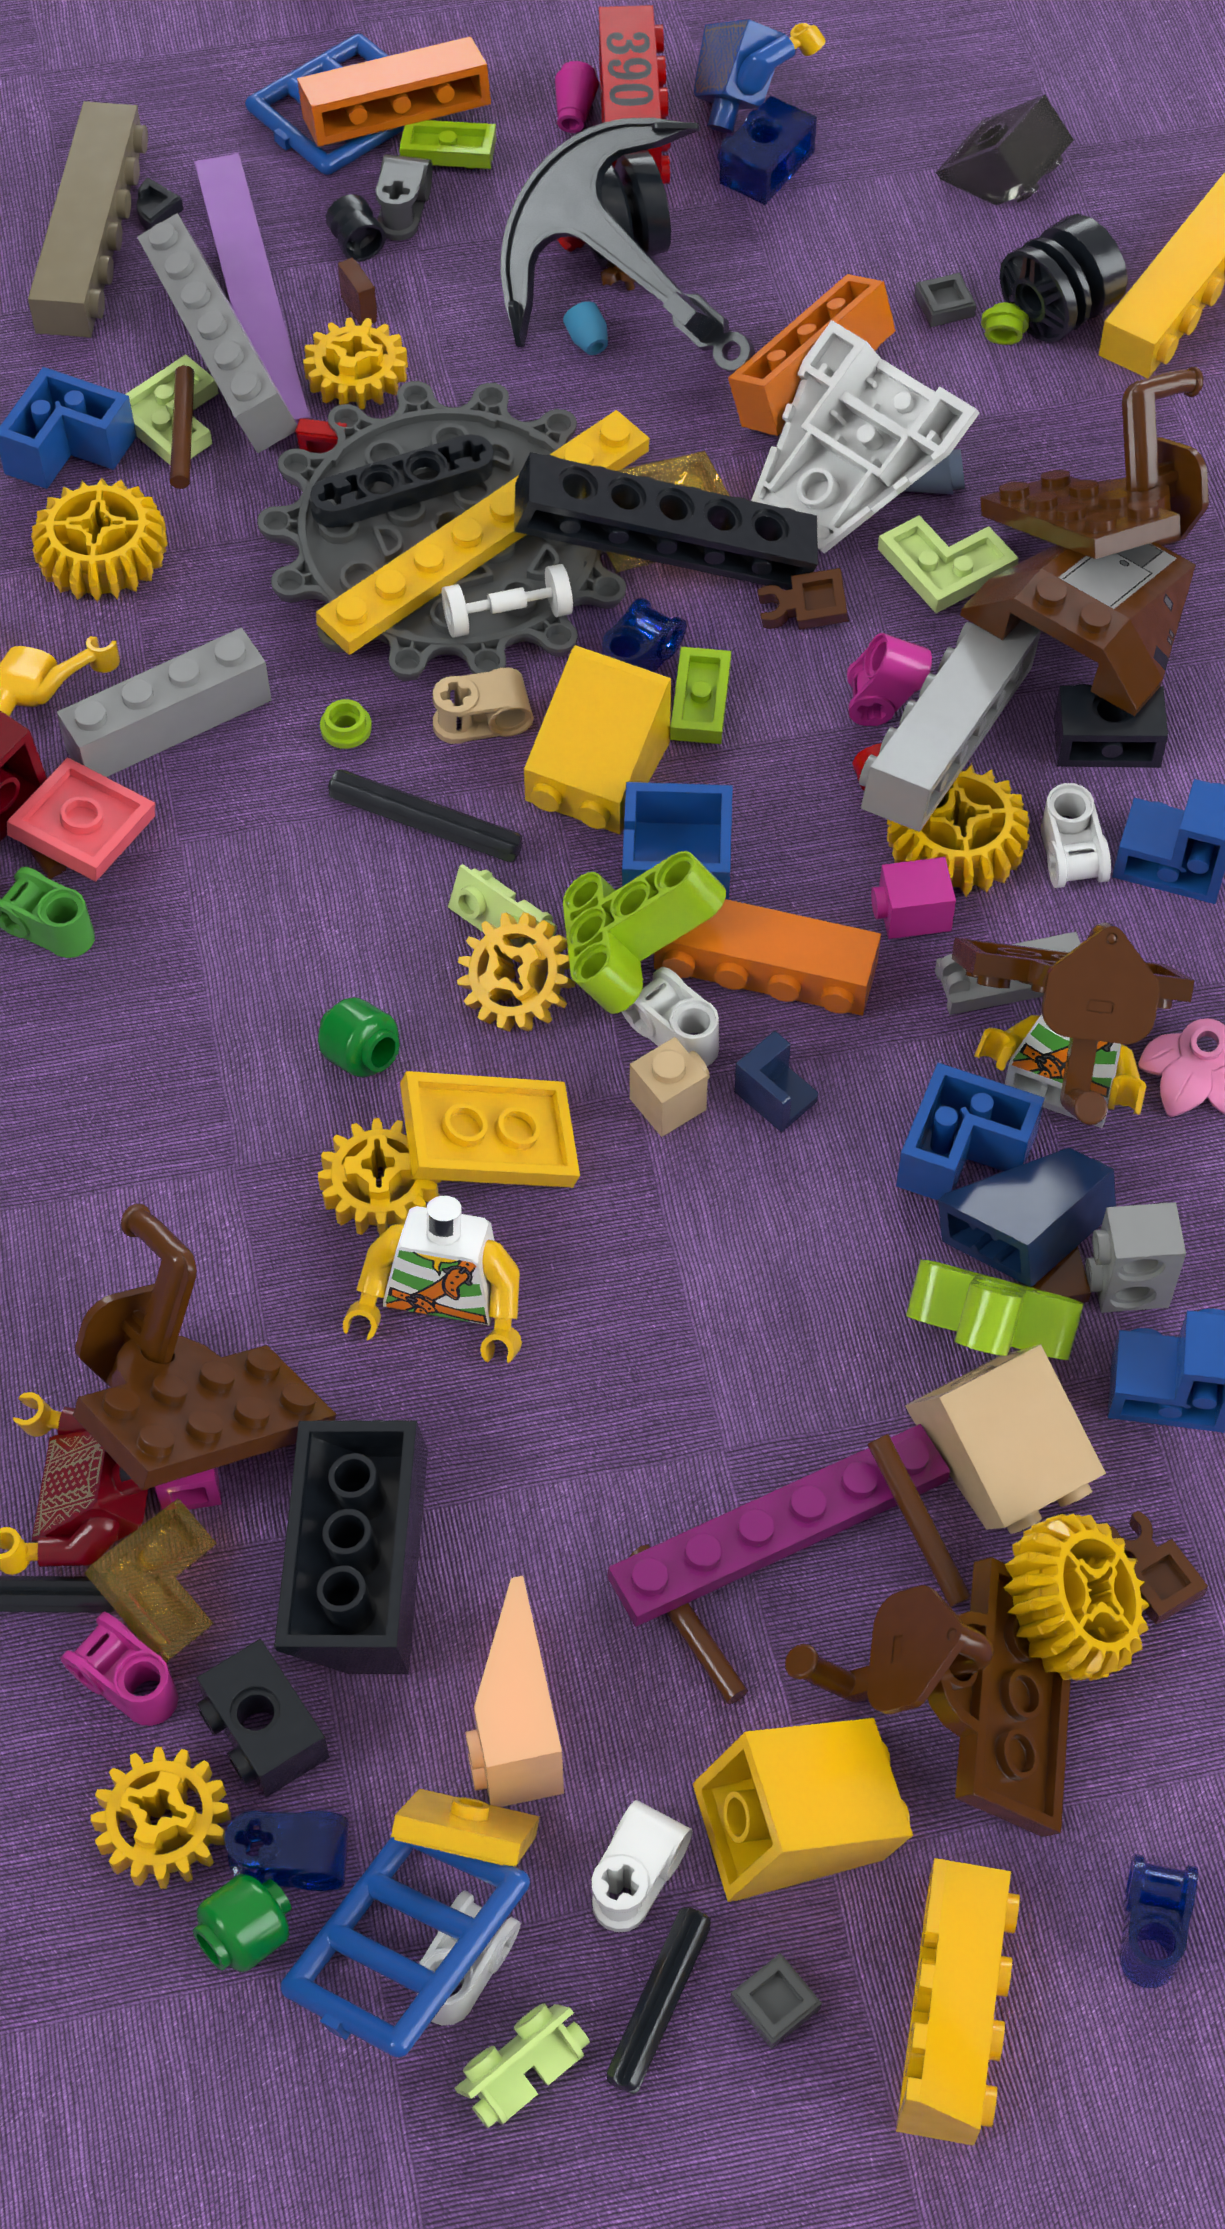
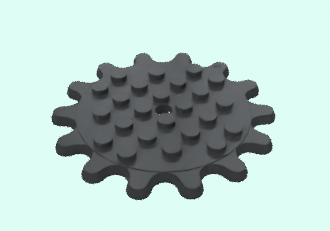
M410 381L400 386L397 392V411L393 415L381 419L366 415L354 405L341 404L334 407L328 415V424L338 438V442L333 449L325 453H312L298 448L290 449L282 453L278 459V470L284 479L302 491L299 500L287 506L268 507L262 510L257 518L258 529L266 540L274 543L288 544L299 550V555L295 561L279 568L272 575L271 586L280 600L288 603L306 599H316L324 601L326 604L330 603L517 477L530 452L550 455L568 443L577 428L575 416L567 410L554 409L534 421L523 422L516 420L509 414L507 409L509 403L507 389L497 383L481 384L473 392L470 401L461 407H447L436 400L429 385L421 381ZM336 422L347 423V427L339 426ZM463 435H479L492 444L494 451L493 472L486 481L342 527H324L312 517L310 492L313 485L323 478ZM427 467L419 468L413 472V475L421 480H430L439 474L436 470ZM379 481L370 484L366 489L373 494H385L393 487L386 482ZM355 491V499H358L357 491ZM333 499L329 500L333 504V506L339 505L336 504ZM525 535L453 584H459L465 603L487 600V595L490 593L521 587L524 588L525 592L546 588L545 568L547 566L563 564L571 586L573 607L583 604L603 609H612L622 601L626 594V583L622 577L608 571L600 562V557L607 553V551L532 535ZM440 593L374 638L390 646L389 667L399 680L410 682L419 678L427 663L438 655L458 656L467 662L472 674L490 672L498 668H506L505 649L519 642L533 643L552 656L563 657L568 655L576 645L578 634L574 625L568 620L567 615L554 616L549 600L545 598L527 602L526 608L491 614L490 609L469 613V634L452 638L445 620L442 593ZM318 627V637L327 650L336 653L344 652L335 641Z

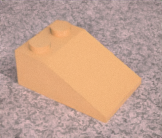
M523 1576L514 1577L510 1580L474 1705L476 1730L465 1732L474 1789L477 1791L487 1788L490 1805L498 1807L564 1794L562 1749Z

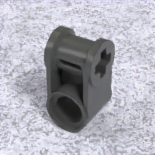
M390 154L384 155L380 177L376 186V200L381 205L378 222L385 232L386 239L394 241L406 240L414 236L418 231L424 206L431 192L433 175L431 159Z

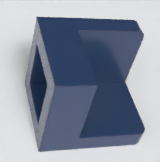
M773 1031L736 1063L734 1092L782 1133L818 1101V1092L789 1068L791 1044L779 1033Z

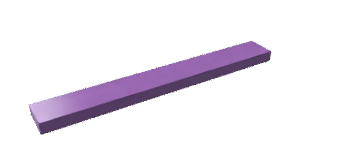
M237 153L194 161L196 176L228 301L298 425L300 418L310 419L240 155Z

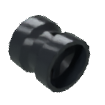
M349 194L340 197L332 203L325 216L326 224L335 238H338V245L346 258H353L357 262H362L377 255L386 241L385 232L377 219L373 217V211L365 198Z

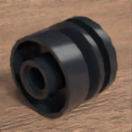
M1082 214L1066 216L1044 230L1040 237L1030 239L1022 247L1008 253L1001 262L999 274L1002 295L1005 301L1017 305L1020 310L1024 311L1029 317L1027 332L1034 338L1047 343L1062 340L1071 331L1082 327L1088 319L1097 317L1117 304L1125 295L1128 282L1125 261L1117 243L1102 225L1093 218Z

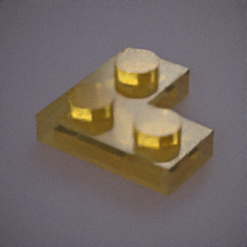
M179 1498L95 1561L85 1572L86 1576L143 1644L160 1655L166 1663L213 1625L210 1618L176 1578L205 1556L217 1543Z

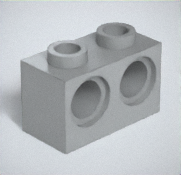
M1176 1202L1107 1207L1101 1230L1093 1231L1092 1245L1094 1257L1087 1258L1085 1263V1273L1090 1292L1098 1293L1101 1313L1169 1308L1186 1256Z

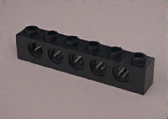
M530 452L515 482L514 532L765 586L774 585L784 590L793 589L791 576L812 573L818 565L817 515Z

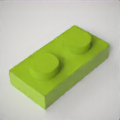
M425 120L405 125L399 148L400 156L431 159L433 166L491 169L497 140L496 124Z
M681 647L670 726V740L722 744L731 668V651Z

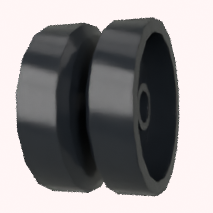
M647 150L625 154L617 159L615 167L611 165L605 173L602 183L603 202L609 213L649 256L667 252L671 245V222L666 192L660 172L653 157ZM590 246L600 266L608 267L614 265Z

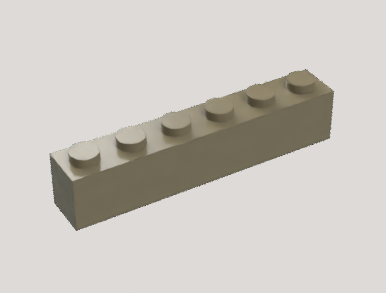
M83 101L28 297L36 334L91 338L96 318L102 319L105 309L104 287L105 284L111 285L113 280L114 251H120L122 246V219L129 218L131 185L137 186L139 182L140 153L145 154L148 147V129L146 125L140 124L137 105Z

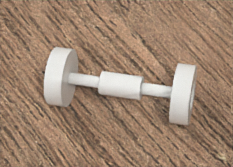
M557 564L545 568L546 588L525 592L524 588L521 587L490 593L487 595V600L465 603L459 584L442 587L443 610L451 637L455 638L469 634V613L490 609L491 614L526 608L527 602L548 598L555 617L572 614V591L564 565Z

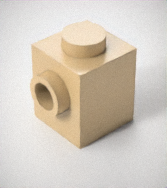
M674 1037L630 1063V1100L658 1134L663 1137L706 1111L707 1084L710 1078L708 1068L698 1053L695 1051L688 1053L678 1039Z

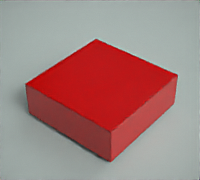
M299 419L296 428L299 449L314 453H325L336 446L338 438L336 433L330 428L328 421ZM336 422L339 426L347 427V423Z

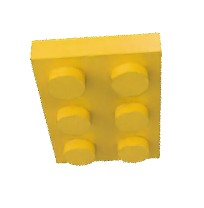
M405 1072L400 1082L412 1179L574 1187L580 1177L565 1082Z

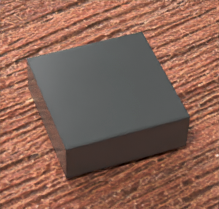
M960 272L916 283L914 295L930 327L975 317L976 303Z
M781 1953L732 1991L730 1996L731 2001L771 2050L821 2010L822 2002Z

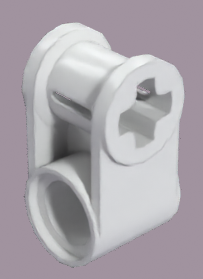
M1075 783L1057 785L1050 791L1047 797L1041 824V836L1047 854L1048 870L1054 888L1065 887L1067 881L1096 878L1098 882H1108L1111 875L1110 852L1107 840L1102 834L1091 793L1085 787ZM1062 816H1068V817H1071V818H1073V819H1067V818H1064V817H1062Z
M660 967L653 973V980L642 989L637 1000L629 1008L622 1011V1014L635 1031L649 1038L658 1047L676 1037L688 1053L695 1051L703 1059L706 1066L712 1064L719 1052V1017L717 1010L711 1003L704 1000L688 987L674 971L667 967ZM689 1033H701V1034L690 1035Z
M638 1800L632 1802L619 1822L612 1841L591 1878L593 1913L603 1927L614 1932H628L637 1928L645 1920L665 1882L672 1877L682 1861L692 1837V1829ZM623 1887L631 1889V1895L622 1893L617 1900L609 1897V1892L619 1894Z
M465 1890L458 1895L450 1906L473 1918L482 1908L474 1903V1896ZM510 1917L502 1924L461 1980L462 1988L457 1994L447 1999L431 2022L439 2025H453L462 2021L471 2012L472 2007L490 1977L499 1969L510 1952L520 1930V1921ZM438 1931L419 1964L436 1971L458 1940Z

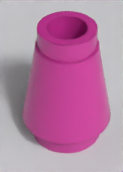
M567 62L555 76L557 125L561 130L568 133H577L583 130L584 123L599 88V81L594 68L585 62Z

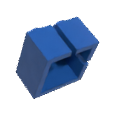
M626 782L622 886L671 855L681 851H688L724 885L726 889L725 899L729 900L733 785Z

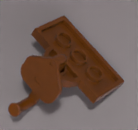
M1190 367L1187 370L1173 371L1136 381L1127 387L1122 398L1126 478L1103 481L1080 480L1071 477L1070 472L1066 470L1047 471L1040 475L1041 480L1031 483H1005L999 487V492L980 497L981 515L1093 559L1102 558L1152 542L1164 546L1184 540L1208 509L1207 467L1202 455L1195 448L1157 437L1155 400L1181 393L1188 397L1197 396L1203 386L1204 378L1202 371L1198 367Z
M1108 922L1095 925L1090 931L1087 940L1071 952L955 938L952 960L966 969L967 976L977 978V984L1006 989L1010 988L1011 980H1017L1031 985L1032 991L1044 993L1042 1016L1046 1025L1056 1034L1070 1037L1060 1102L1068 1112L1087 1125H1096L1106 1117L1108 1110L1104 1097L1097 1092L1090 1091L1098 1041L1132 1044L1142 1040L1150 1033L1154 1026L1157 1008L1171 1009L1173 1000L1191 1002L1195 982L1192 978L1167 964L1144 961L1123 931Z
M141 1203L129 1206L121 1218L123 1233L129 1237L140 1238L161 1259V1264L154 1284L105 1296L97 1301L84 1316L75 1345V1354L110 1388L79 1396L73 1413L74 1418L142 1490L295 1444L299 1421H335L337 1414L268 1345L220 1357L206 1345L184 1336H179L196 1280L195 1257L190 1249L158 1218L150 1213L147 1206Z
M993 1557L974 1562L970 1611L956 1614L933 1588L926 1585L912 1587L889 1596L880 1606L874 1619L870 1663L868 1666L849 1671L819 1657L816 1649L809 1644L796 1645L789 1651L785 1660V1669L792 1678L803 1679L850 1702L859 1703L869 1700L874 1709L884 1714H895L917 1708L928 1699L930 1707L943 1726L960 1737L955 1799L1041 1837L1061 1833L1071 1679L1063 1680L1058 1672H1046L1043 1667L1042 1658L1029 1656L1030 1642L1028 1639L1016 1637L1020 1624L1016 1615L1007 1613L1014 1604L1012 1596L1003 1587L1010 1583L1013 1578L1007 1571L1005 1563Z

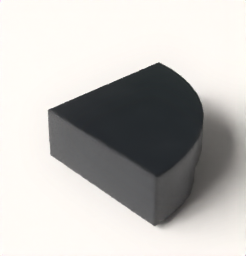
M147 178L138 189L137 213L139 221L146 231L184 210L182 197L152 179Z

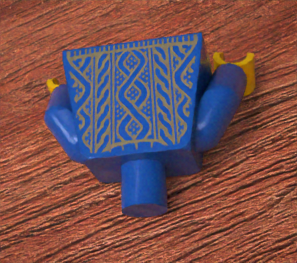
M750 19L705 25L693 92L696 98L712 103L707 127L723 133H733L739 110L760 108L764 103L777 66L794 57L796 48H799L804 56H810L825 45L826 40L818 27L806 23H798L792 28L790 32L791 37L786 36L787 34Z

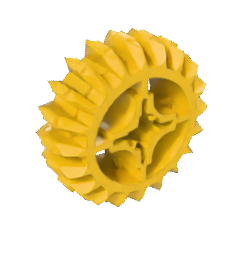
M102 477L97 485L87 486L81 480L79 489L74 491L63 487L61 499L47 497L46 509L37 511L36 525L32 526L33 532L31 533L35 562L39 564V568H41V572L47 582H54L60 593L71 589L77 600L86 593H91L97 602L101 595L105 593H111L118 600L120 590L124 588L137 592L138 580L152 581L153 569L162 568L163 554L166 553L168 544L164 517L161 516L160 510H157V505L153 502L152 497H144L139 486L127 490L122 479L114 485L108 486Z
M971 763L965 771L960 772L920 832L887 819V824L889 825L887 841L889 842L888 847L893 848L892 856L894 857V863L945 857L953 887H960L965 897L972 891L973 885L978 886L987 893L992 886L993 880L1005 883L1006 878L1010 875V870H1017L1022 862L1024 850L1028 847L1030 820L1028 811L1023 810L1022 795L1011 794L1012 789L1009 780L995 783L992 769L983 775L976 774Z
M1060 1514L1032 1525L1030 1529L1023 1531V1537L1020 1541L1012 1544L1014 1558L1005 1564L1007 1571L1013 1578L1010 1583L1003 1587L1012 1596L1014 1604L1007 1613L1016 1615L1020 1624L1016 1637L1027 1638L1030 1642L1029 1656L1042 1658L1045 1671L1058 1672L1063 1680L1073 1679L1081 1681L1089 1679L1093 1681L1108 1677L1109 1673L1120 1671L1124 1666L1132 1664V1655L1142 1650V1641L1139 1635L1149 1630L1147 1623L1142 1617V1612L1150 1607L1141 1598L1140 1587L1145 1582L1137 1579L1133 1569L1137 1559L1127 1558L1124 1553V1538H1112L1108 1523L1096 1524L1091 1515L1080 1516L1070 1514L1066 1516L1065 1514Z

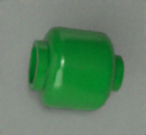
M357 997L343 999L329 1009L321 1019L318 1033L319 1051L329 1062L347 1073L360 1078L370 1077L384 1071L395 1061L400 1047L398 1025L390 1014L366 1000Z
M239 1874L197 1907L196 1914L199 1925L193 1929V1935L204 1954L219 1970L223 1971L229 1966L238 1972H247L287 1941L289 1938V1926L285 1914L291 1911L292 1907L285 1893L272 1879L261 1883L248 1874Z

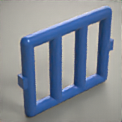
M360 33L354 34L253 93L245 101L246 109L274 132L275 142L285 151L293 148L324 175H331L404 130V126L344 140L346 144L327 154L270 105L287 95H290L301 105L297 78L341 68L343 66L340 64L357 54L366 61L389 56Z
M391 1837L283 1978L280 1986L281 1992L287 1999L322 2017L320 2022L329 2032L347 2040L350 2034H353L393 2057H403L408 2054L527 1892L530 1886V1878L525 1871L515 1866L494 1864L396 1841L394 1837ZM413 1849L497 1887L475 1918L392 1879ZM375 1900L458 1940L436 1971L353 1930ZM336 1951L418 1994L395 2026L313 1982Z

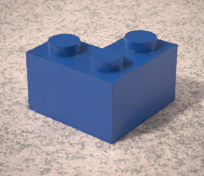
M42 367L0 425V457L4 473L48 489L71 455L114 470L137 437L129 396Z
M1194 779L1185 810L1170 807L1162 802H1150L1134 797L1119 845L1112 878L1216 904L1225 872V785Z
M938 1062L901 1151L896 1187L938 1201L945 1193L955 1190L967 1159L1001 1171H1007L1025 1164L1038 1132L1045 1097Z
M1213 1308L1200 1311L1187 1310L1178 1337L1162 1335L1160 1332L1149 1328H1137L1131 1331L1119 1330L1111 1360L1108 1418L1225 1433V1311Z

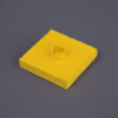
M419 1788L395 1814L391 1837H394L396 1841L494 1864L517 1866L536 1838L540 1816L489 1805L472 1798L455 1797Z

